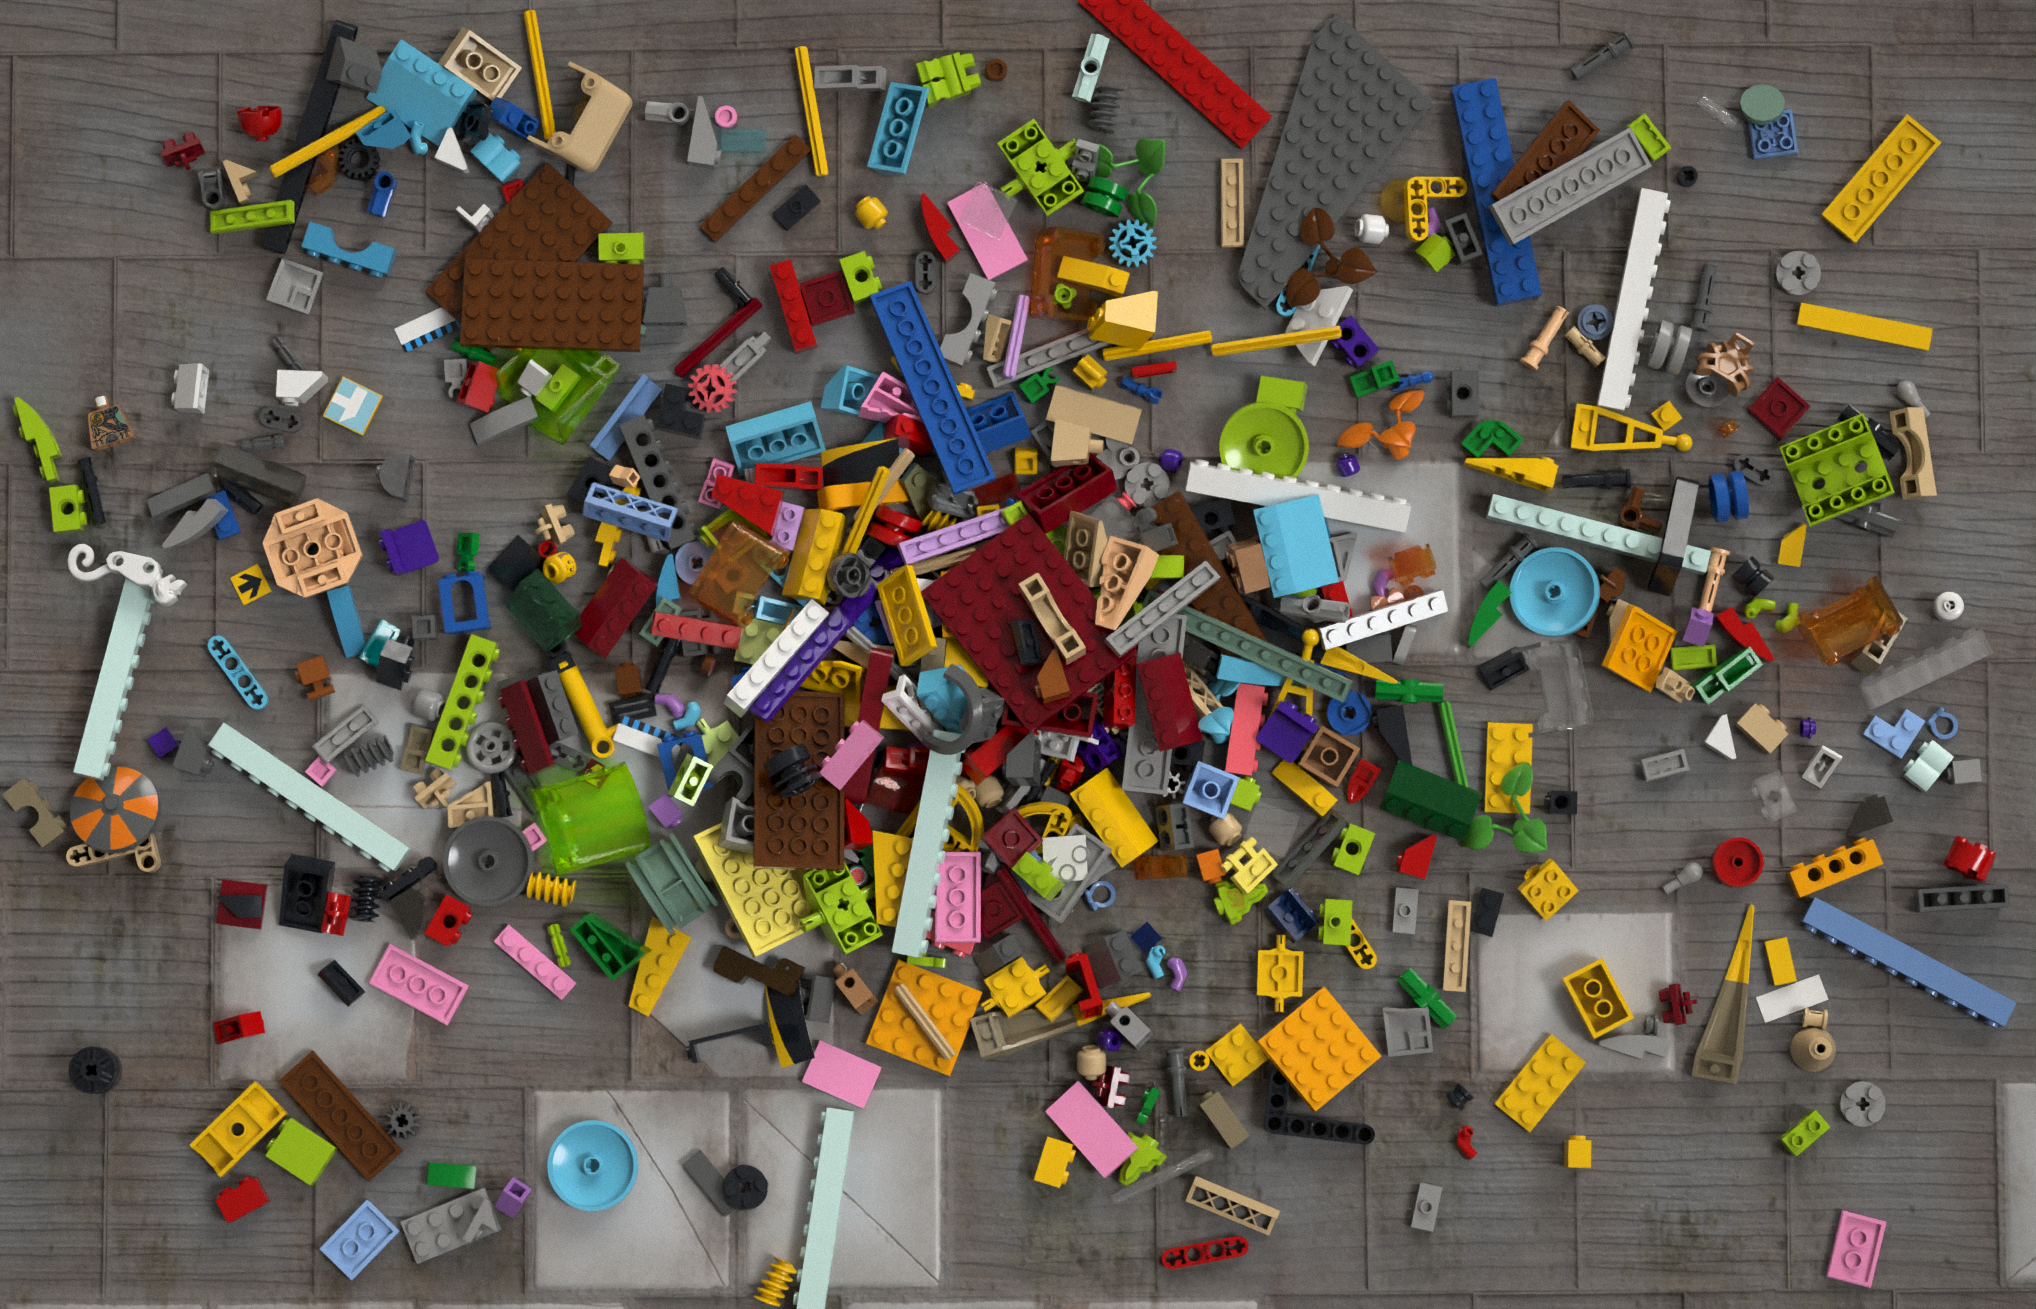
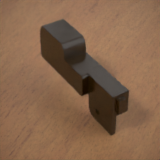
M723 946L714 963L713 970L715 973L740 985H743L751 977L791 997L799 985L798 982L805 967L787 958H782L778 961L775 969H772L727 946Z

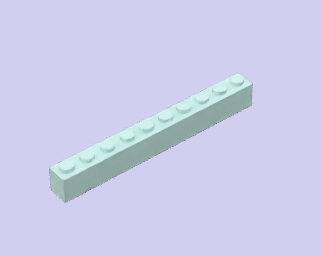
M1493 494L1491 497L1486 519L1653 563L1657 562L1663 538L1496 494ZM1687 545L1681 570L1704 575L1711 551Z
M154 566L148 567L147 573H151L154 570ZM127 578L123 586L73 771L77 776L103 781L104 776L107 777L110 772L111 764L108 761L110 754L114 755L115 735L120 733L122 727L121 713L126 711L128 705L126 695L127 691L131 690L134 677H131L134 668L138 667L140 656L137 655L139 646L143 647L145 634H143L145 625L148 626L150 623V605L155 603L152 588H141Z
M223 723L208 744L213 748L211 752L220 759H223L224 756L230 759L231 763L229 765L240 772L242 769L249 772L250 775L248 777L257 784H260L261 781L267 784L268 788L266 790L277 797L279 794L286 797L285 803L294 809H297L299 806L305 810L303 815L315 822L318 819L323 822L322 828L331 834H334L336 831L342 835L341 841L350 847L354 844L360 847L359 853L368 859H371L373 856L379 860L378 866L387 872L391 869L397 871L411 851L402 842L229 725Z
M934 729L933 736L944 741H954L962 735ZM930 749L892 948L893 953L922 957L923 953L927 952L928 940H926L927 931L931 930L933 918H930L931 909L935 908L937 896L934 893L935 888L939 887L941 881V873L938 872L940 864L943 865L945 860L943 846L944 842H947L949 839L950 829H947L948 820H952L954 807L951 804L952 799L957 796L958 784H956L957 775L960 776L962 771L960 757L961 753H964L965 750L957 754L943 755Z
M827 1107L826 1112L822 1111L820 1125H824L823 1134L818 1135L817 1147L821 1148L820 1157L815 1156L813 1170H817V1177L811 1181L810 1192L814 1193L813 1202L809 1201L807 1207V1215H811L810 1223L805 1224L803 1237L807 1238L806 1247L802 1246L800 1260H804L803 1269H798L796 1281L800 1283L799 1292L795 1291L793 1305H797V1309H825L855 1111Z

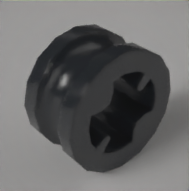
M1684 166L1677 173V182L1682 187H1691L1698 178V173L1692 166ZM1682 172L1686 174L1691 172L1693 180L1684 181L1682 179L1684 175H1681Z

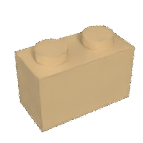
M1755 703L1734 725L1763 752L1769 755L1788 735L1785 731L1787 727L1778 719L1774 721L1769 716L1770 711L1762 704L1758 706Z

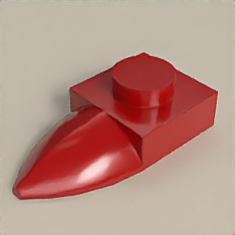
M1363 758L1360 760L1348 784L1347 798L1350 804L1361 800L1369 792L1382 770Z

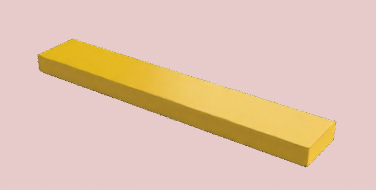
M1802 302L1800 303L1796 323L1797 326L1923 351H1929L1933 331L1932 328Z

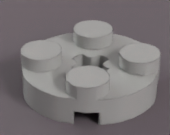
M1804 251L1788 253L1782 257L1775 270L1777 284L1791 296L1807 295L1816 288L1821 277V269L1815 256ZM1796 268H1800L1804 272L1800 279L1792 275Z
M1150 462L1140 463L1127 473L1125 492L1136 505L1144 508L1152 507L1167 496L1169 478L1158 464ZM1144 479L1153 482V485L1150 486V491L1141 488L1140 485L1144 483Z
M1869 1082L1852 1083L1842 1092L1839 1099L1841 1114L1854 1126H1871L1881 1119L1885 1111V1098L1881 1089ZM1862 1097L1865 1098V1102H1868V1106L1864 1108V1111H1861V1108L1856 1106V1102H1859Z

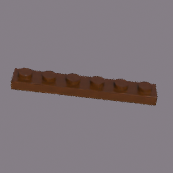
M795 134L700 225V228L716 243L811 152V149Z

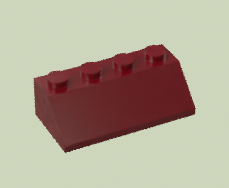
M1089 453L1088 464L1061 466L1015 495L1018 501H1022L1027 512L1046 534L1068 521L1070 511L1081 513L1116 492L1118 488L1113 470L1092 453Z
M621 557L570 630L589 648L606 659L657 587L658 582Z
M1181 653L1138 663L1137 668L1159 752L1203 740L1198 727L1199 723Z
M525 679L500 689L502 695L498 696L502 709L506 708L509 714L505 719L509 730L514 729L516 738H513L517 751L521 750L524 759L520 760L523 771H528L529 775L532 776L555 768L556 765Z
M1084 693L1036 730L1091 738L1098 705V694ZM1005 703L1002 725L1024 728Z

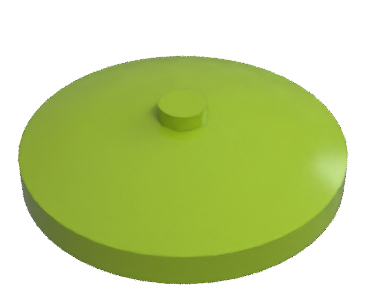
M1255 402L1240 408L1227 420L1220 435L1219 452L1222 464L1230 465L1232 470L1239 471L1240 468H1247L1253 470V474L1261 475L1262 472L1275 474L1274 478L1283 479L1284 476L1296 478L1306 464L1309 453V441L1303 423L1290 409L1273 402Z

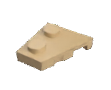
M491 781L484 783V785L467 793L459 800L447 805L449 828H458L474 818L494 816Z

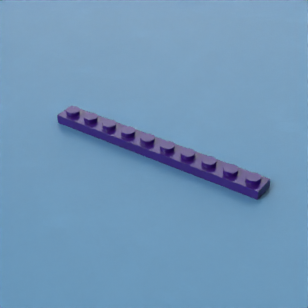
M888 546L871 568H869V576H872V581L865 594L855 598L844 597L749 707L750 713L768 724L879 595L877 584L890 576L891 569L904 566L898 548Z

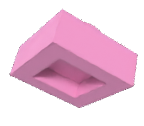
M318 756L305 772L323 787L338 770L330 763L326 765Z
M535 822L523 830L533 852L548 842Z

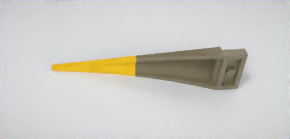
M1752 904L1748 908L1728 972L1696 1051L1691 1075L1693 1077L1737 1085L1740 1064L1743 1060L1754 906Z
M1147 992L1102 1000L1103 1014L1085 1020L1080 1019L1078 1004L1070 1005L1052 1023L1037 1009L1022 1010L1010 1019L1007 1018L1003 1011L990 1012L971 1018L970 1021L982 1061L1001 1055L1008 1056L1106 1016L1108 1013L1105 1009L1113 1001L1123 1009L1125 1006L1128 1007L1150 998L1151 993Z

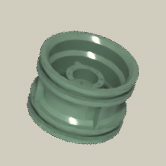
M673 832L669 834L670 840L665 841L661 839L644 852L636 855L634 863L631 864L629 860L625 862L637 886L670 935L675 933L673 928L676 926L682 929L691 921L707 913L709 905L713 904L715 907L719 905L706 881L696 871L695 864Z

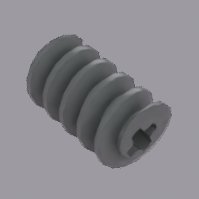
M1098 85L1095 90L1099 94H1095L1093 97L1097 102L1092 103V108L1096 111L1090 112V117L1093 119L1088 121V125L1099 132L1114 134V131L1109 126H1115L1116 122L1112 121L1111 117H1118V114L1113 109L1120 108V105L1116 104L1115 100H1122V97L1116 93L1124 89L1114 85Z
M384 734V742H381L378 737L375 738V746L370 741L367 742V749L359 745V753L352 748L350 757L344 752L351 771L357 777L360 776V769L364 773L369 772L368 765L375 770L377 769V762L381 766L385 765V758L389 762H393L394 751L386 734Z

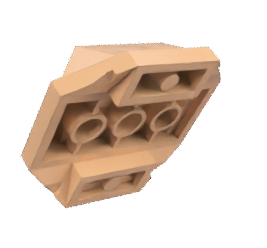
M318 498L275 513L263 540V546L277 585L304 598H309L349 583L363 557L349 514ZM312 544L319 546V551L316 555L308 554V548Z

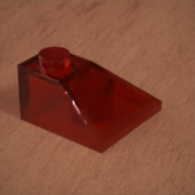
M883 761L866 802L886 811L911 814L925 781L926 774L883 770Z

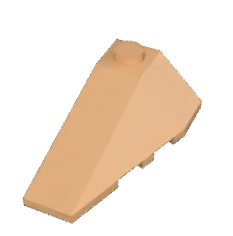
M1110 536L1102 555L1103 574L1099 581L1101 593L1097 600L1095 620L1097 626L1116 631L1151 577L1159 554L1147 546Z

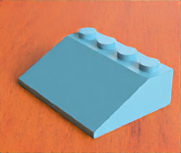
M401 39L382 69L377 93H369L366 99L377 106H383L386 112L393 108L402 123L411 129L414 121L422 122L424 124L422 136L440 147L447 129L455 127L462 112L466 111L467 105L477 95V91L474 87Z
M1319 494L1253 510L1274 598L1339 582Z

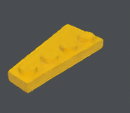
M873 831L877 924L897 927L913 838Z
M653 916L645 941V946L652 951L640 960L629 1002V1007L648 1017L692 937L673 928L675 933L670 935L662 922Z

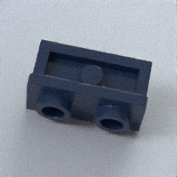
M1289 888L1264 909L1293 944L1319 923L1315 913L1304 904L1301 896L1292 888Z

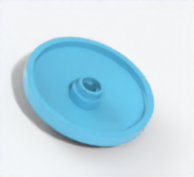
M1550 547L1532 553L1517 567L1510 583V591L1512 592L1510 594V602L1515 615L1529 630L1546 637H1562L1580 630L1593 617L1600 598V585L1593 567L1580 554L1566 548Z
M588 1120L568 1127L557 1137L549 1152L547 1169L551 1185L563 1201L580 1210L600 1211L615 1206L630 1193L637 1179L639 1162L635 1146L624 1131L608 1122Z

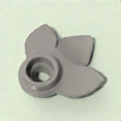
M1106 437L1108 449H1105L1102 454H1098L1096 457L1113 470L1115 480H1118L1126 475L1128 469H1132L1139 463L1140 456L1138 451L1133 447H1128L1127 443ZM1130 454L1133 460L1126 462L1124 460L1125 455Z

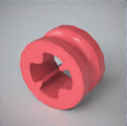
M1125 492L1122 493L1121 498L1115 499L1128 514L1131 513V508L1137 507L1135 502Z

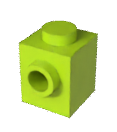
M1435 233L1415 250L1423 263L1436 273L1456 255L1451 248L1453 246L1451 241L1447 237L1443 236L1441 238Z
M1243 776V779L1239 778L1230 805L1247 812L1251 811L1253 804L1257 805L1261 797L1260 786L1255 784L1256 780L1247 776Z

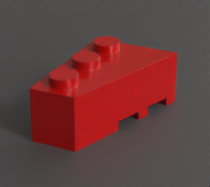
M717 474L712 497L773 537L784 498L783 491Z
M1000 726L992 739L981 741L978 744L979 748L977 750L973 747L964 755L966 759L962 762V769L978 786L1003 766V762H1006L1007 754L1029 734L1028 731L1021 727ZM1034 730L1032 732L1035 733L1036 736L1039 734L1037 730Z

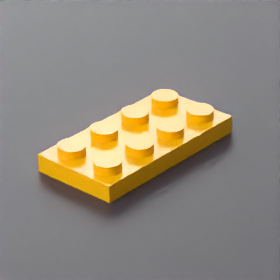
M905 565L877 584L901 666H909L937 647L913 566Z
M1487 723L1485 813L1520 814L1512 800V795H1505L1502 792L1501 783L1504 775L1513 767L1524 762L1532 764L1533 724ZM1531 787L1525 795H1517V800L1525 814H1530Z
M1550 1034L1494 1104L1530 1133L1586 1062L1554 1035Z

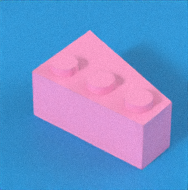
M882 372L861 406L858 417L887 423L888 420L900 413L922 422L906 384L885 372Z
M864 720L860 723L856 721L848 730L851 735L846 741L842 738L834 747L837 752L832 758L827 756L819 765L822 768L820 771L821 775L839 790L843 788L884 738Z

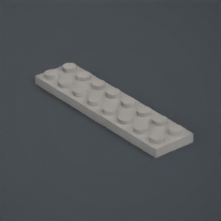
M1630 127L1490 205L1489 209L1511 246L1650 168L1652 165Z
M1175 614L1138 643L1135 725L1129 727L1122 790L1167 795L1172 749L1159 752L1137 664L1176 653H1181V657H1183L1187 615Z

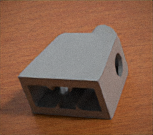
M1113 1001L1106 1007L1105 1011L1113 1018L1110 1023L1137 1051L1153 1036L1152 1031L1127 1006L1122 1009ZM1124 1019H1128L1130 1021V1023L1127 1026H1124L1122 1024V1021Z

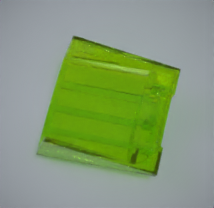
M522 349L495 374L500 396L508 405L528 397L519 390L522 386L517 382L531 359L551 375H554L563 363L581 377L555 413L538 402L535 395L531 396L539 420L530 423V425L553 441L564 445L621 371L622 365L606 353L602 355L598 351Z
M625 761L530 790L536 812L540 811L552 850L550 858L556 876L635 855L651 847L642 801Z

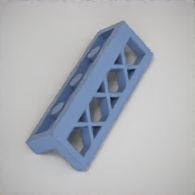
M643 374L592 441L590 447L610 462L626 441L620 424L645 415L663 389Z
M594 482L584 501L583 516L666 542L669 541L672 525L678 513V508ZM597 491L605 494L606 497L599 499L593 497V495ZM623 499L628 504L618 505L615 500ZM642 505L647 507L649 511L641 512L636 507ZM665 512L671 515L669 520L659 517L658 513Z

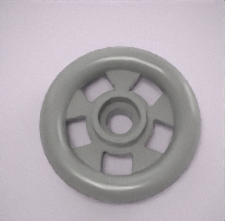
M487 722L475 728L466 744V755L470 764L478 771L488 774L498 773L507 769L514 762L518 754L513 742V738H516L515 732L512 729L509 730L506 724L500 722ZM492 731H500V738L491 736ZM481 735L484 736L485 739L482 744H476L478 738ZM503 742H509V750L503 751ZM490 744H495V747L492 750H488V746ZM480 751L486 757L482 761L476 756ZM500 756L502 761L493 764L491 759Z

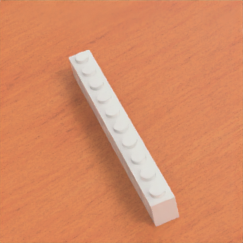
M1641 188L1638 196L1613 328L1611 330L1596 404L1597 407L1623 413L1625 408L1630 406L1631 395H1628L1629 386H1633L1636 373H1632L1634 364H1638L1640 357L1637 346L1638 343H1642L1644 337V330L1641 329L1642 321H1646L1649 308H1645L1647 299L1651 300L1653 292L1650 281L1651 278H1655L1658 265H1654L1655 256L1659 257L1662 243H1658L1659 236L1664 235L1666 227L1663 216L1664 213H1668L1671 200H1667L1668 193Z
M1200 459L1190 462L1185 485L1186 491L1264 506L1319 494L1323 515L1326 518L1406 533L1411 505L1406 503L1407 499L1394 497L1393 500L1384 499L1385 495L1372 493L1371 496L1363 495V491L1357 489H1350L1347 492L1340 490V486L1328 484L1326 488L1318 486V482L1310 480L1300 483L1296 482L1297 478L1289 476L1279 479L1274 478L1275 474L1262 472L1261 475L1253 474V470L1247 468H1240L1237 471L1232 470L1230 465L1218 463L1216 467L1208 465V461Z

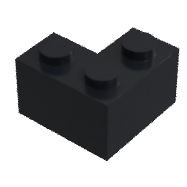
M666 383L656 423L657 430L701 440L706 420L705 415L685 410L689 395L688 388Z

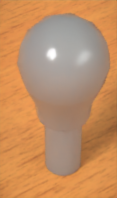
M1907 380L1898 384L1896 388L1898 397L1907 402L1911 407H1923L1925 418L1928 417L1931 413L1920 401L1921 398L1918 395L1916 386Z
M1696 862L1688 863L1674 880L1663 886L1667 895L1681 885L1685 886L1699 881L1703 875L1702 866Z

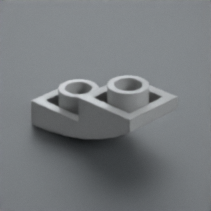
M1078 139L1075 148V159L1072 164V174L1078 181L1089 182L1091 176H1095L1100 145Z

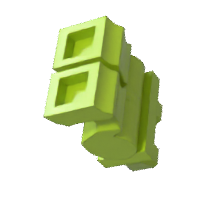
M957 52L953 55L935 58L930 62L916 63L921 86L929 88L926 99L928 108L937 105L940 99L951 101L969 95L971 90L981 86L978 73L967 76L965 69L975 66L972 53L960 55ZM932 79H940L939 82H931Z

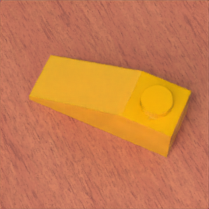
M1063 256L1057 278L1120 298L1124 294L1130 273L1110 266Z
M1283 759L1272 772L1279 781L1321 818L1337 801L1329 791L1294 762L1288 763Z

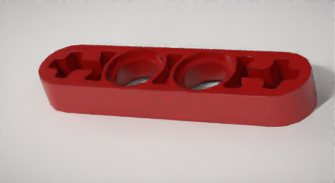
M1233 1236L1170 1248L1163 1252L1161 1261L1166 1268L1177 1269L1245 1255L1249 1244L1244 1237ZM1235 1240L1245 1244V1247L1241 1248L1240 1253H1237L1236 1249L1229 1250L1231 1255L1226 1256V1247L1223 1242L1228 1241V1246L1234 1245ZM1213 1244L1222 1246L1223 1252L1219 1257H1213L1209 1252ZM1191 1248H1196L1200 1251V1258L1197 1261H1191L1187 1257V1253ZM1184 1249L1185 1264H1181L1182 1259L1176 1260L1175 1265H1170V1262L1165 1261V1258L1169 1256L1168 1253L1173 1252L1174 1256L1181 1255L1179 1250Z

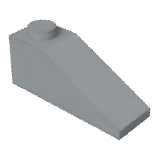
M698 96L687 162L691 166L715 169L716 163L720 164L722 151L718 150V144L702 96Z

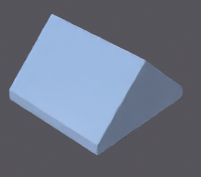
M1197 761L1185 783L1182 803L1224 820L1240 777Z

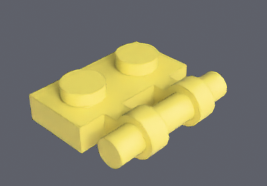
M1253 837L1243 841L1238 846L1239 849L1233 854H1229L1225 858V862L1220 866L1225 873L1231 868L1235 870L1236 873L1230 879L1244 895L1248 894L1278 865L1264 848L1257 852L1252 848L1257 844ZM1246 855L1249 860L1242 865L1239 860Z

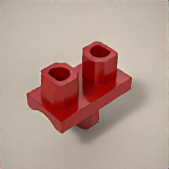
M1075 756L1074 762L1063 759L1056 777V781L1059 782L1056 790L1069 795L1072 787L1077 788L1084 770L1081 758Z
M328 893L321 932L344 936L352 896Z

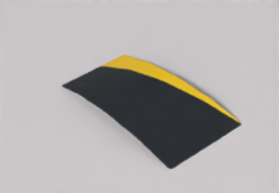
M898 438L855 444L821 452L824 487L872 482L878 467L884 466L889 469L900 455Z
M800 980L794 995L792 994L791 997L765 985L770 1026L781 1068L815 1058L804 1016Z

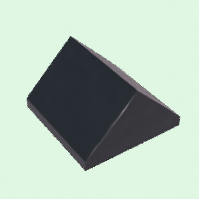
M517 535L488 568L521 598L543 574L545 559L524 539Z

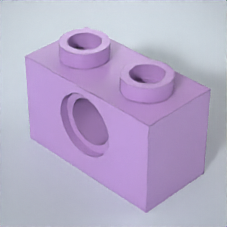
M782 502L771 543L772 548L793 553L805 511L804 507Z

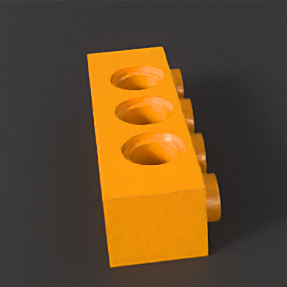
M1866 837L1854 841V847L1846 849L1844 845L1832 850L1834 855L1825 857L1822 854L1812 858L1813 863L1805 866L1802 862L1792 866V871L1787 873L1796 898L1803 897L1882 865L1883 861L1874 840L1867 841ZM1852 852H1856L1860 856V862L1857 865L1850 861V854ZM1832 860L1839 864V871L1837 873H1833L1829 869V863ZM1810 869H1815L1818 872L1819 877L1816 881L1809 879L1808 872Z

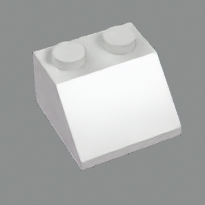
M179 364V370H175L174 383H177L176 392L172 393L171 403L176 411L204 414L209 369L203 364Z
M277 370L276 397L282 403H285V406L298 407L299 403H306L328 382V377L322 371Z

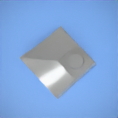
M282 258L266 300L309 315L324 273Z
M1428 1007L1409 1009L1383 1008L1388 1057L1433 1052Z

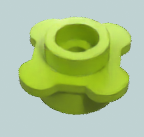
M1060 283L1056 286L1055 294L1051 296V302L1062 305L1064 309H1069L1072 306L1071 301L1076 297L1077 292L1074 288L1070 289Z

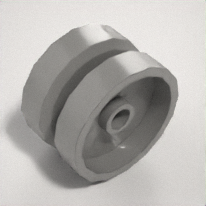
M1661 320L1651 343L1647 367L1658 370L1662 367L1665 358H1667L1666 372L1677 376L1687 353L1692 328L1681 325L1673 338V323Z

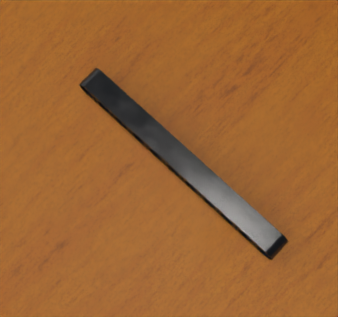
M335 20L291 154L324 137L341 86L338 83L326 80L336 39L338 36L355 42L358 26ZM318 155L285 172L276 202L294 201L295 223L267 227L262 243L263 249L283 255L286 253Z

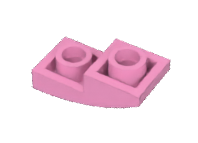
M713 458L698 502L720 509L722 503L712 497L716 477L718 474L731 478L735 468L734 464Z

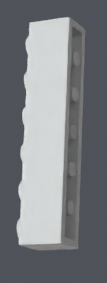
M811 599L727 694L724 704L739 717H742L825 621L829 612Z

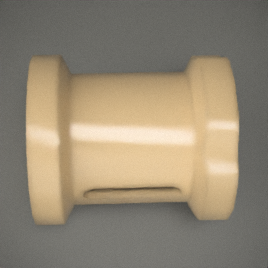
M1804 1008L1802 1027L1815 1026L1825 1030L1828 1010L1814 1011Z

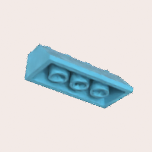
M890 82L868 161V168L881 175L901 177L906 174L929 88Z
M811 401L726 426L740 476L745 475L744 469L755 468L756 463L784 464L826 450Z
M955 665L964 670L961 665ZM948 667L920 672L917 696L948 732L963 734L958 728L967 705V699L956 684L943 677Z

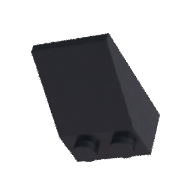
M291 854L284 866L279 926L323 933L321 929L328 893L332 892L335 862Z

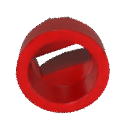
M546 540L539 545V553L544 559L557 553V547L552 541ZM551 547H553V550L548 555H546L548 551L551 549Z

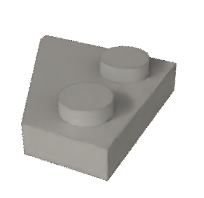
M1356 532L1329 538L1339 582L1346 581L1357 538Z

